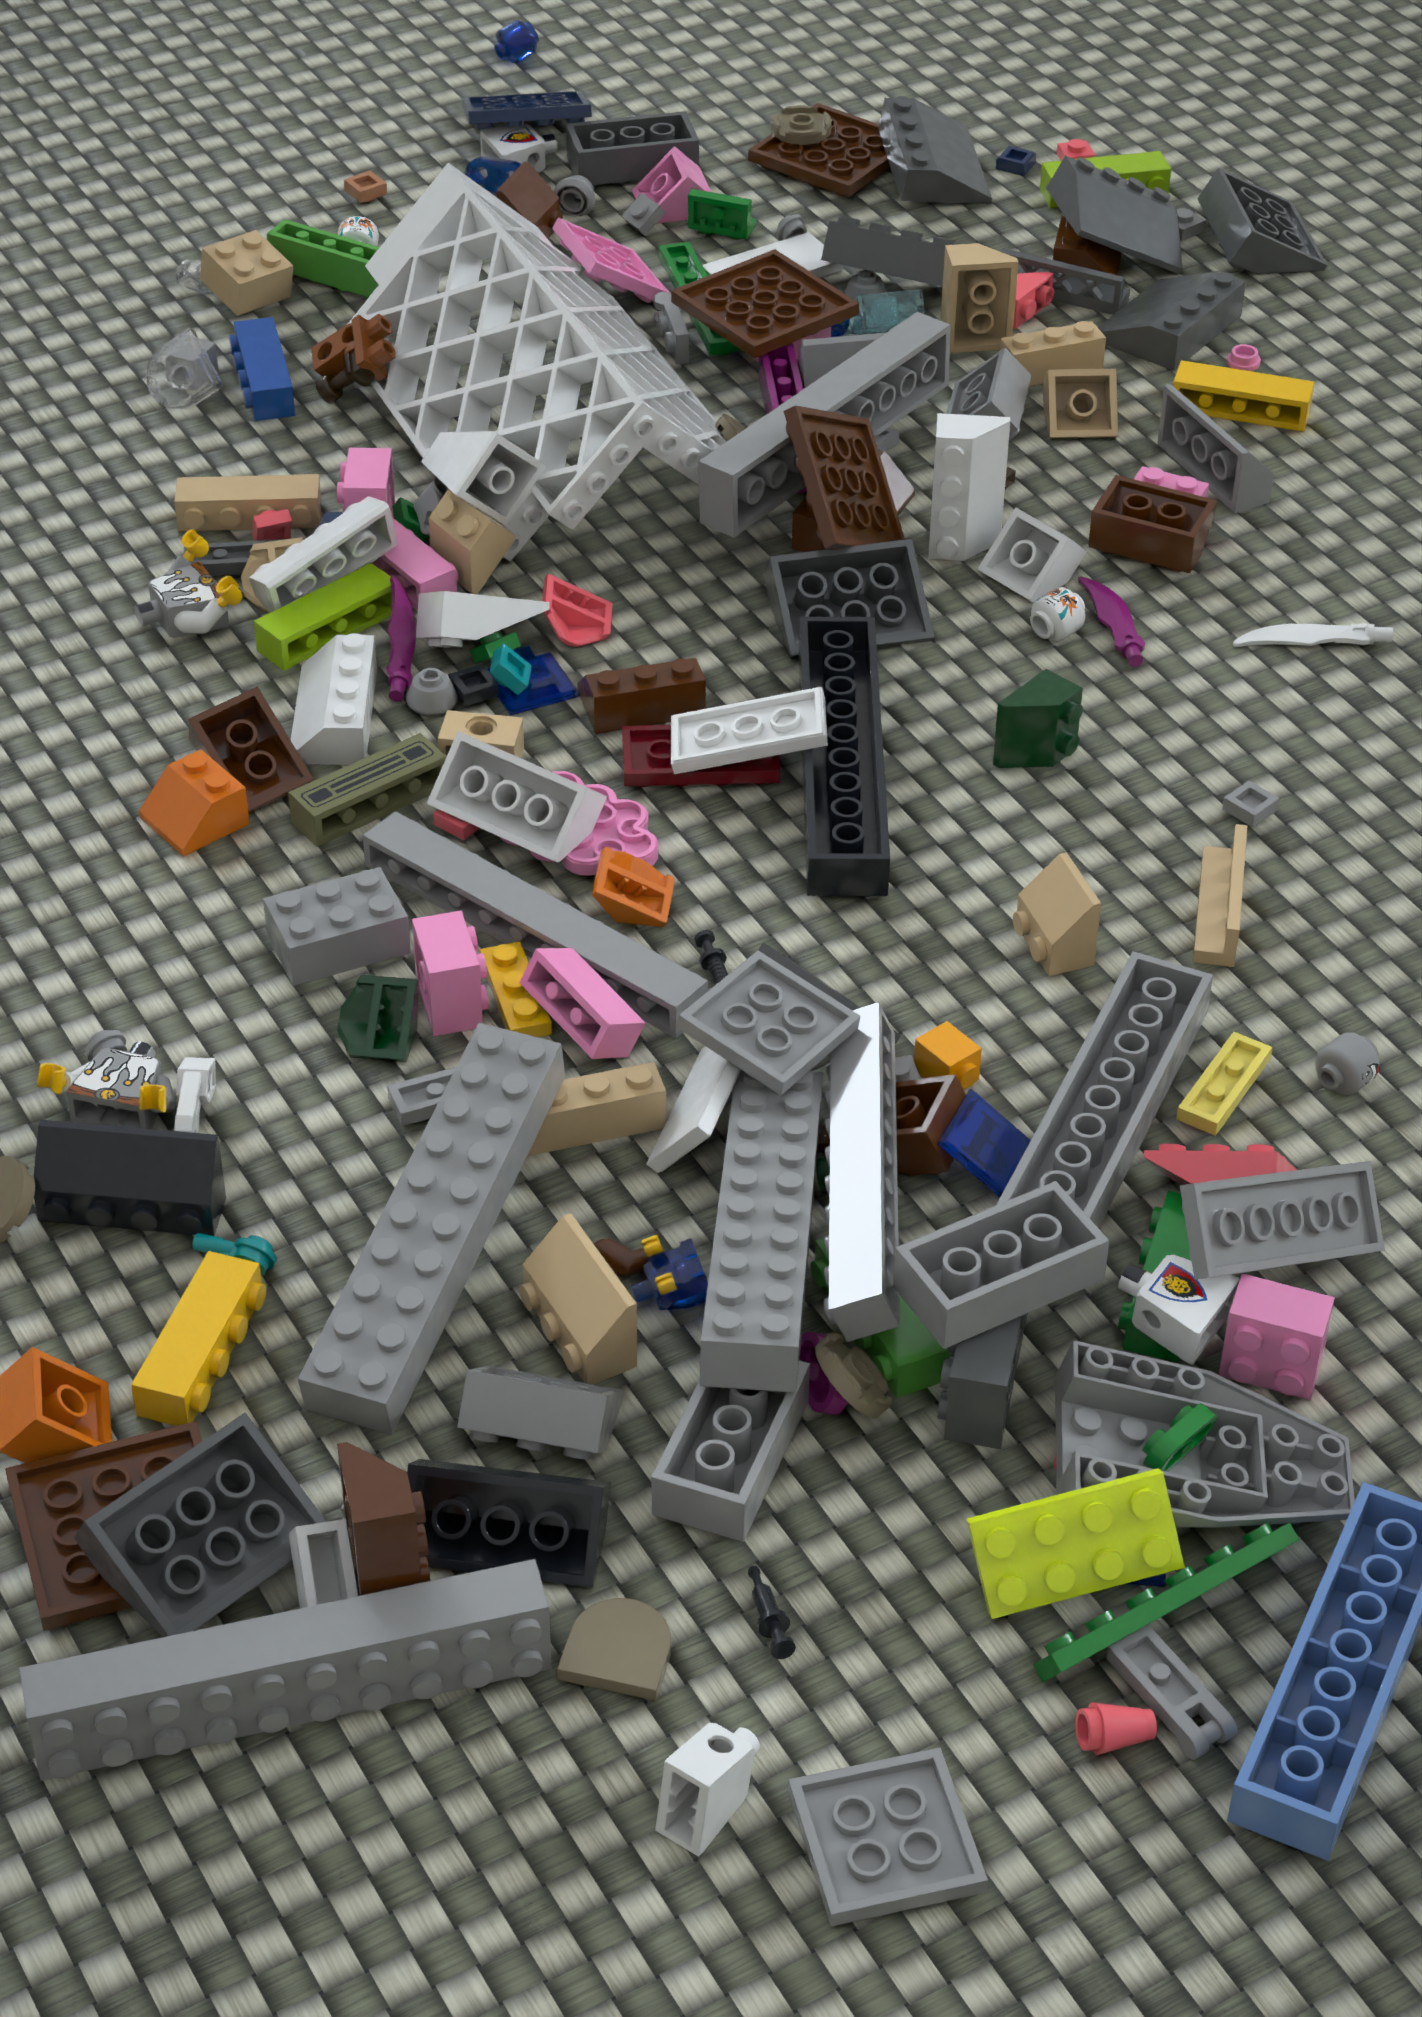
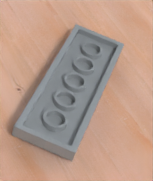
M1371 1161L1180 1185L1182 1210L1185 1216L1190 1259L1195 1280L1385 1251Z

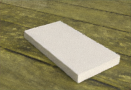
M809 232L702 265L707 275H711L776 249L819 278L843 270V265L821 260L824 244Z
M822 687L671 716V765L674 774L828 746L825 696Z
M706 1046L701 1049L647 1161V1165L657 1173L663 1172L711 1136L741 1069Z

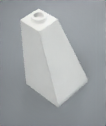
M495 431L440 432L421 461L455 495L507 526L547 467L544 463Z

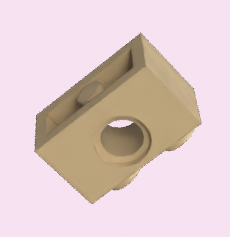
M447 710L438 736V749L446 756L457 732L460 731L514 756L522 757L524 750L522 717Z

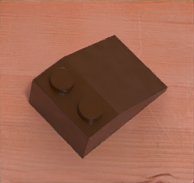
M258 686L188 719L189 740L195 750H203L246 787L248 814L286 797L288 792L314 781V778Z
M955 1074L896 1082L897 1173L915 1176L924 1174L937 1175L942 1172H948L955 1155L947 1149L945 1140L969 1101ZM824 1125L819 1134L818 1152L825 1153V1148L830 1146L826 1125Z

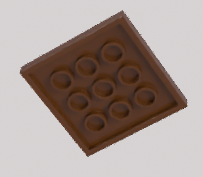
M820 103L815 104L813 107L818 108V113L824 114V111L827 112L832 119L831 134L825 140L807 145L790 144L779 140L772 133L748 150V161L756 163L764 169L781 172L789 178L803 180L814 187L828 189L843 197H850L890 168L878 130L879 124Z
M776 249L671 290V302L753 358L764 356L768 352L788 346L797 340L817 334L821 330L841 324L845 320L859 315V303Z
M796 405L784 410L787 422L786 432L795 448L797 455L796 466L804 478L807 488L806 499L814 512L818 525L816 529L817 536L824 545V549L838 550L857 545L905 540L869 419Z
M197 1421L5 1468L43 1631L133 1608L102 1578L74 1537L85 1520L202 1442Z

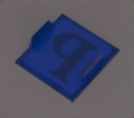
M529 645L513 649L532 667L528 687L519 695L515 694L508 687H503L499 684L498 698L510 716L580 697L579 691L551 652L535 656Z
M970 1089L937 1144L1000 1198L1031 1140L981 1096Z

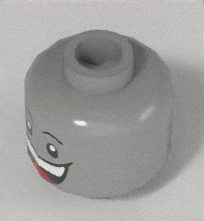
M1356 1033L1341 1034L1319 1050L1315 1058L1318 1079L1325 1088L1334 1090L1342 1095L1350 1096L1358 1092L1375 1079L1380 1070L1377 1047L1371 1040Z

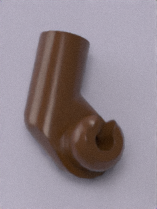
M609 1238L599 1239L594 1243L597 1250L618 1277H627L660 1266L659 1253L647 1257L644 1248L632 1251Z

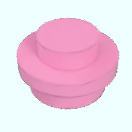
M1247 344L1234 346L1231 353L1227 356V364L1233 369L1254 371L1259 368L1261 362L1258 350Z

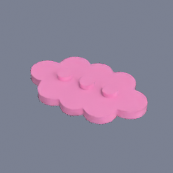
M553 771V773L607 796L592 833L561 860L567 870L578 875H595L600 853L604 847H609L612 851H625L646 861L651 866L658 860V840L654 834L648 831V811L643 805L629 799H617L614 791L605 785H584L581 778L573 773ZM501 838L503 841H505V842L508 843V844H512V845H515V846H519V845H517V844H515V843H512V842H510V841H508V840H506V839ZM530 851L531 855L538 860L545 862H554L546 857H543L537 853Z

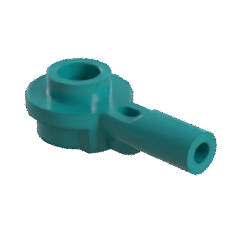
M197 1233L192 1243L195 1251L204 1253L211 1251L257 1262L260 1264L261 1276L265 1275L267 1269L273 1268L277 1261V1256L272 1251L273 1246L271 1243L255 1235H250L248 1238H238L236 1242H232L221 1237Z

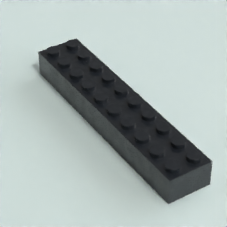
M800 617V691L817 687L823 688L828 746L802 750L807 896H888L890 847L875 617Z

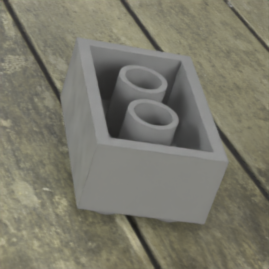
M381 867L363 870L359 873L263 898L267 937L293 986L411 954L408 915Z

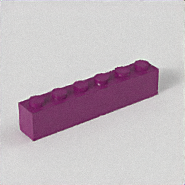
M793 343L759 357V383L766 415L803 390ZM804 487L796 494L807 492V488Z

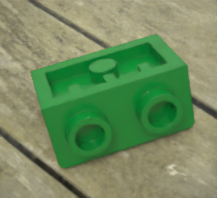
M691 189L689 192L688 229L698 230L703 234L715 233L725 235L731 239L739 240L748 239L756 227V219L751 218L752 199Z

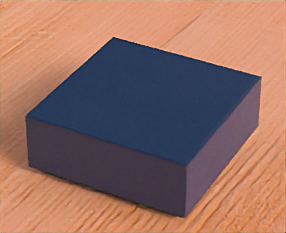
M1008 146L996 159V169L1024 176L1036 163V153Z

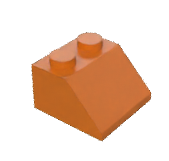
M201 749L168 764L139 810V817L183 857L250 824L246 787Z
M31 1347L0 1375L1 1453L23 1463H28L112 1442L108 1382L34 1347Z

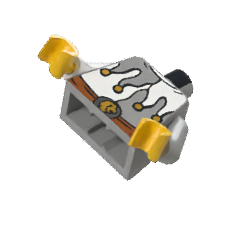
M188 530L181 540L182 545L187 551L184 555H178L169 571L150 581L148 584L150 601L135 605L134 607L137 621L141 627L160 622L169 637L173 638L192 634H205L208 631L228 628L227 605L233 606L242 600L239 584L231 576L223 577L216 584L200 561L193 562L194 558L204 557L208 553L209 545L195 530Z
M144 1042L134 1043L129 1052L111 1048L102 1049L92 1061L72 1072H66L65 1067L52 1063H43L39 1067L36 1087L51 1088L52 1092L56 1094L65 1093L71 1122L153 1129L157 1113H169L176 1105L170 1079L162 1075L161 1061L156 1058V1052L153 1047Z

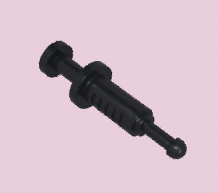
M703 930L695 935L694 942L697 947L703 948L704 953L700 957V964L703 969L709 970L716 985L728 975L724 965L727 957L724 950L713 947L712 943L715 941L713 932Z
M751 1566L748 1569V1575L752 1578L755 1585L752 1596L760 1615L757 1621L759 1633L766 1638L773 1639L770 1644V1652L774 1658H788L796 1649L794 1640L784 1635L790 1626L788 1614L783 1610H779L770 1586L762 1583L760 1569L757 1566Z

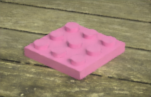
M559 217L556 220L552 229L559 236V243L573 253L572 259L585 268L584 273L592 280L601 282L604 279L620 292L626 293L627 290L635 292L634 294L647 303H651L654 300V295L658 292H669L633 249Z

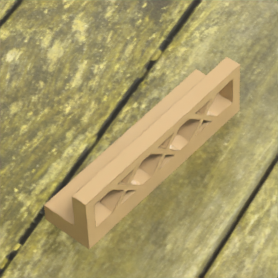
M1235 824L1232 849L1212 846L1203 847L1193 963L1234 967L1240 931L1248 825Z

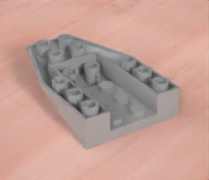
M1073 1340L1055 1375L1056 1495L1153 1470L1143 1465L1147 1456L1142 1451L1145 1443L1158 1429L1161 1428L1164 1432H1167L1175 1416L1186 1405L1195 1408L1198 1404L1202 1403L1217 1415L1214 1426L1200 1444L1170 1471H1162L1175 1527L1216 1528L1265 1525L1266 1523L1282 1524L1348 1519L1355 1502L1348 1437L1211 1371Z

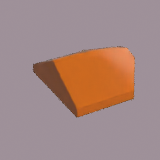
M604 847L599 857L592 896L615 922L664 927L668 920L675 879L668 874L664 876L646 861L625 851H612L611 848Z

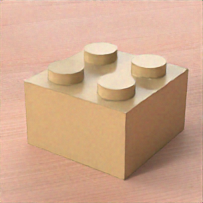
M257 230L202 248L200 280L236 316L291 297L293 265Z

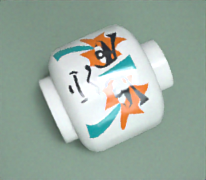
M349 217L339 226L338 235L378 247L379 233L377 226L366 217Z
M1064 587L1051 590L1037 599L1032 605L1030 623L1035 633L1043 639L1049 638L1054 641H1062L1084 625L1085 604L1083 599L1077 593H1073Z

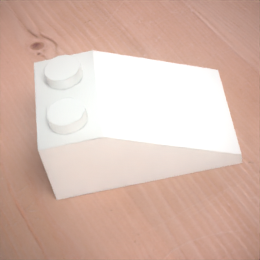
M450 591L419 593L416 638L428 639V646L463 647V641L480 639L549 610L550 602Z

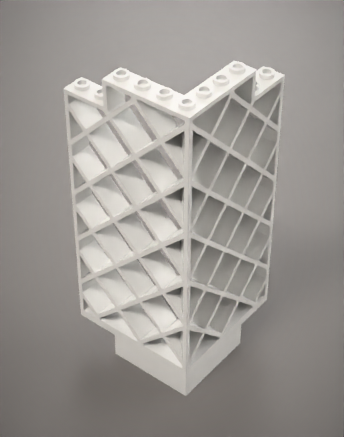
M447 163L365 265L378 283V287L353 318L361 315L366 320H370L375 315L381 314L392 323L393 333L384 339L389 342V337L397 334L394 346L396 358L386 364L387 377L381 381L374 378L371 385L424 458L440 432H447L450 418L459 416L456 432L488 431L492 407L503 405L498 430L495 432L524 451L536 449L535 458L547 466L507 526H505L517 536L503 556L509 561L516 556L549 515L573 530L642 448H645L699 485L698 461L727 442L722 437V429H716L715 423L717 421L604 285L589 278L584 273L585 268L555 248L537 226L450 163ZM492 257L488 279L479 281L482 261ZM449 270L445 292L437 294L441 272ZM525 297L520 320L510 323L514 300ZM481 310L477 332L467 335L472 312ZM438 322L434 345L426 347L430 324ZM558 339L554 363L542 366L547 341ZM514 351L509 375L499 378L503 354ZM470 363L465 387L456 389L461 365ZM427 375L423 398L414 400L419 377ZM593 381L589 406L576 410L581 384ZM547 393L543 418L531 422L536 396ZM582 437L577 465L565 467L570 440Z

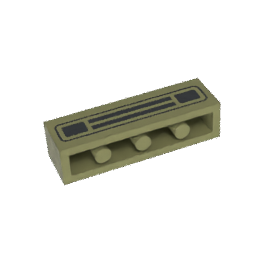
M421 733L288 792L291 823L316 847L429 796L447 756Z

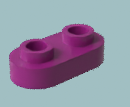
M812 1331L805 1332L801 1335L799 1360L810 1363L809 1406L818 1413L837 1415L848 1405V1402L835 1389L821 1369L815 1352V1346L827 1334Z

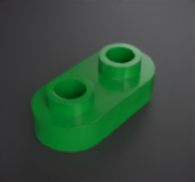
M1202 1403L1198 1404L1195 1408L1186 1405L1175 1416L1167 1432L1160 1428L1145 1443L1142 1451L1147 1456L1143 1465L1147 1468H1159L1161 1471H1170L1206 1437L1214 1426L1217 1415Z

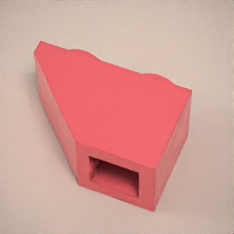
M1018 273L1014 329L1031 319L1033 315L1051 303L1054 297L1053 273Z

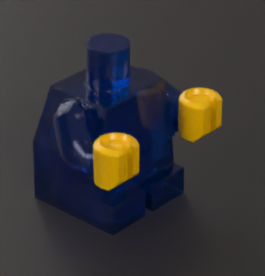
M658 1235L641 1241L645 1254L649 1257L648 1263L643 1265L648 1279L631 1285L637 1303L655 1297L659 1310L691 1308L706 1302L708 1281L692 1238L679 1242V1247L665 1252Z

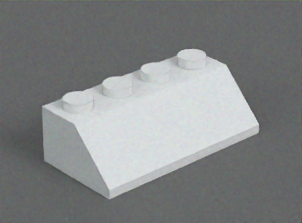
M937 413L928 559L965 561L989 549L1001 532L1010 417Z
M369 496L359 503H353L346 508L342 515L330 523L320 525L314 534L300 543L289 546L283 555L271 563L261 565L249 577L255 597L270 613L374 562L398 545L389 505L384 501Z
M356 633L336 635L302 664L291 742L305 764L350 765L367 757L377 676L374 635H360Z
M458 731L426 804L559 863L592 833L607 796Z

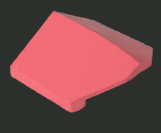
M547 574L544 578L542 601L550 603L549 610L543 613L558 639L565 645L581 647L607 639L611 632L613 603L551 574Z

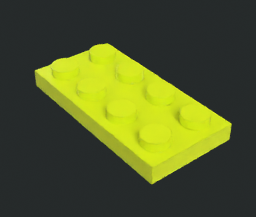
M1159 1468L966 1519L988 1614L992 1619L1185 1568L1164 1474Z

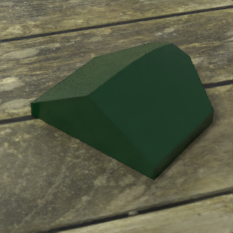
M361 975L356 981L357 985L341 1006L337 1032L349 1057L407 1062L417 1032L418 980Z

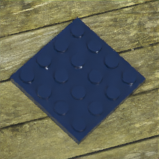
M582 91L462 97L466 118L469 124L475 125L476 129L493 128V123L504 122L506 127L524 126V121L534 120L536 125H553L554 119H565L566 123L585 122V117H592L591 104Z

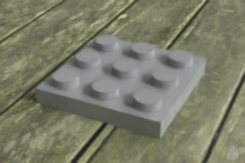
M756 951L684 1010L678 1017L677 1028L771 1090L782 1095L855 1032L859 1027L861 1016L765 954Z
M941 1748L788 1779L789 1797L830 1926L987 1892L988 1879Z

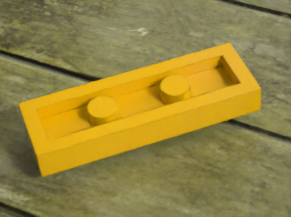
M521 942L500 944L480 949V953H483L486 962L487 980L505 1028L534 1037L552 1035V1022L548 1012L519 983L529 964Z

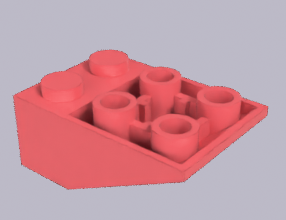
M1160 1144L1159 1150H1144V1158L1168 1177L1183 1185L1297 1170L1285 1157L1274 1151L1275 1148L1273 1146L1263 1144L1248 1145L1247 1151H1230L1229 1146L1221 1144L1203 1145L1202 1151H1186V1147L1179 1144Z

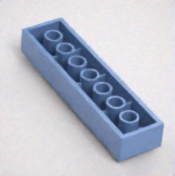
M1363 1482L1234 1783L1227 1817L1228 1822L1329 1861L1422 1626V1502Z

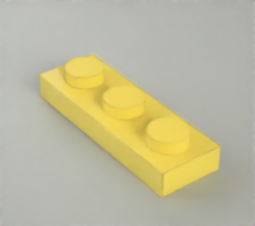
M1233 1031L1178 1106L1176 1120L1216 1136L1270 1061L1272 1047Z

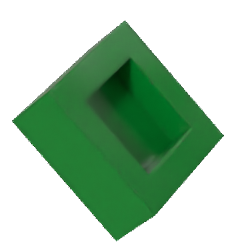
M400 497L392 506L394 519L426 543L430 536L421 532L414 504Z
M499 630L480 638L481 645L471 648L469 651L474 663L492 659L494 651L503 643L512 650L520 647L521 644L516 632L502 636Z

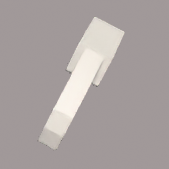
M185 1057L178 1067L176 1089L178 1107L174 1131L199 1133L201 1105H209L216 1090L215 1058Z

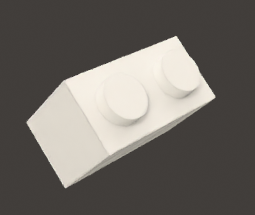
M346 1519L295 1527L289 1533V1541L300 1608L357 1597L358 1593Z

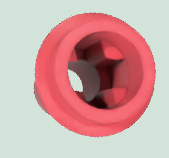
M1091 1702L1088 1708H1081L1077 1711L1075 1730L1079 1746L1083 1751L1092 1750L1095 1755H1101L1148 1740H1154L1157 1733V1722L1155 1714L1150 1708L1141 1709Z

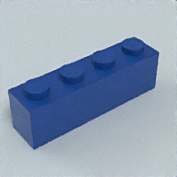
M274 318L234 321L235 335H229L231 354L234 356L235 370L238 373L241 391L243 390L245 408H252L255 421L295 416L293 386Z

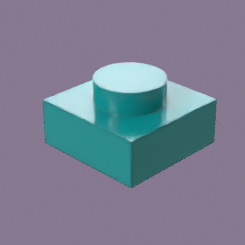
M503 643L493 653L490 673L501 686L508 687L515 694L519 695L528 687L532 666Z

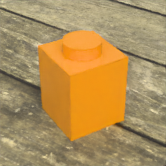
M946 1021L915 1039L914 1063L922 1078L955 1074L962 1088L966 1089L979 1080L982 1048Z

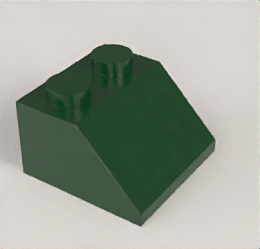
M1045 669L1000 701L997 707L993 765L998 768L1053 767L1065 757L1071 756L1076 751L1080 741L1078 731L1080 717L1083 712L1081 705L1083 688Z

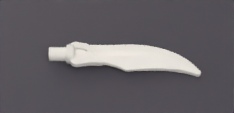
M1366 623L1352 624L1351 626L1281 624L1248 632L1233 642V646L1242 647L1267 644L1312 646L1328 642L1365 645L1373 644L1374 642H1392L1393 627H1374V624Z

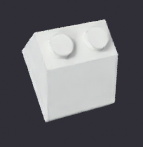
M1015 507L978 567V570L1031 602H1035L1051 590L1068 583L1087 551L1067 536Z

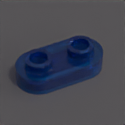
M481 156L468 163L465 175L485 190L496 192L509 178V172H515L521 163L513 160ZM481 167L487 170V177L481 175Z

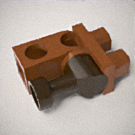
M381 314L375 315L370 320L357 315L352 319V323L345 325L311 348L313 371L322 376V378L316 381V389L325 402L329 404L336 402L343 395L342 389L354 382L367 387L371 386L374 378L381 381L387 377L386 364L396 358L394 347L384 339L393 333L392 323Z

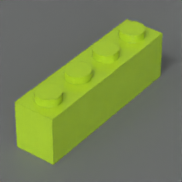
M1161 151L1085 158L1098 169L1110 168L1117 172L1121 178L1128 180L1132 177L1142 182L1146 188L1153 190L1157 187L1169 194L1171 167ZM1062 160L1042 162L1040 192L1049 208H1058L1046 187Z
M369 563L254 620L257 652L285 671L312 657L336 635L358 634L389 618L392 608L391 576L374 564Z

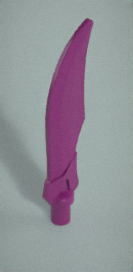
M393 575L390 577L392 608L387 628L391 651L386 672L389 675V698L399 702L403 700L405 689H408L412 682L411 664L416 643V624L407 594L396 576Z
M1082 576L1078 577V582L1085 588L1093 601L1098 620L1110 629L1114 639V648L1122 652L1123 657L1127 659L1131 667H1139L1143 663L1141 652L1145 649V642L1138 636L1131 613L1125 602L1107 586Z

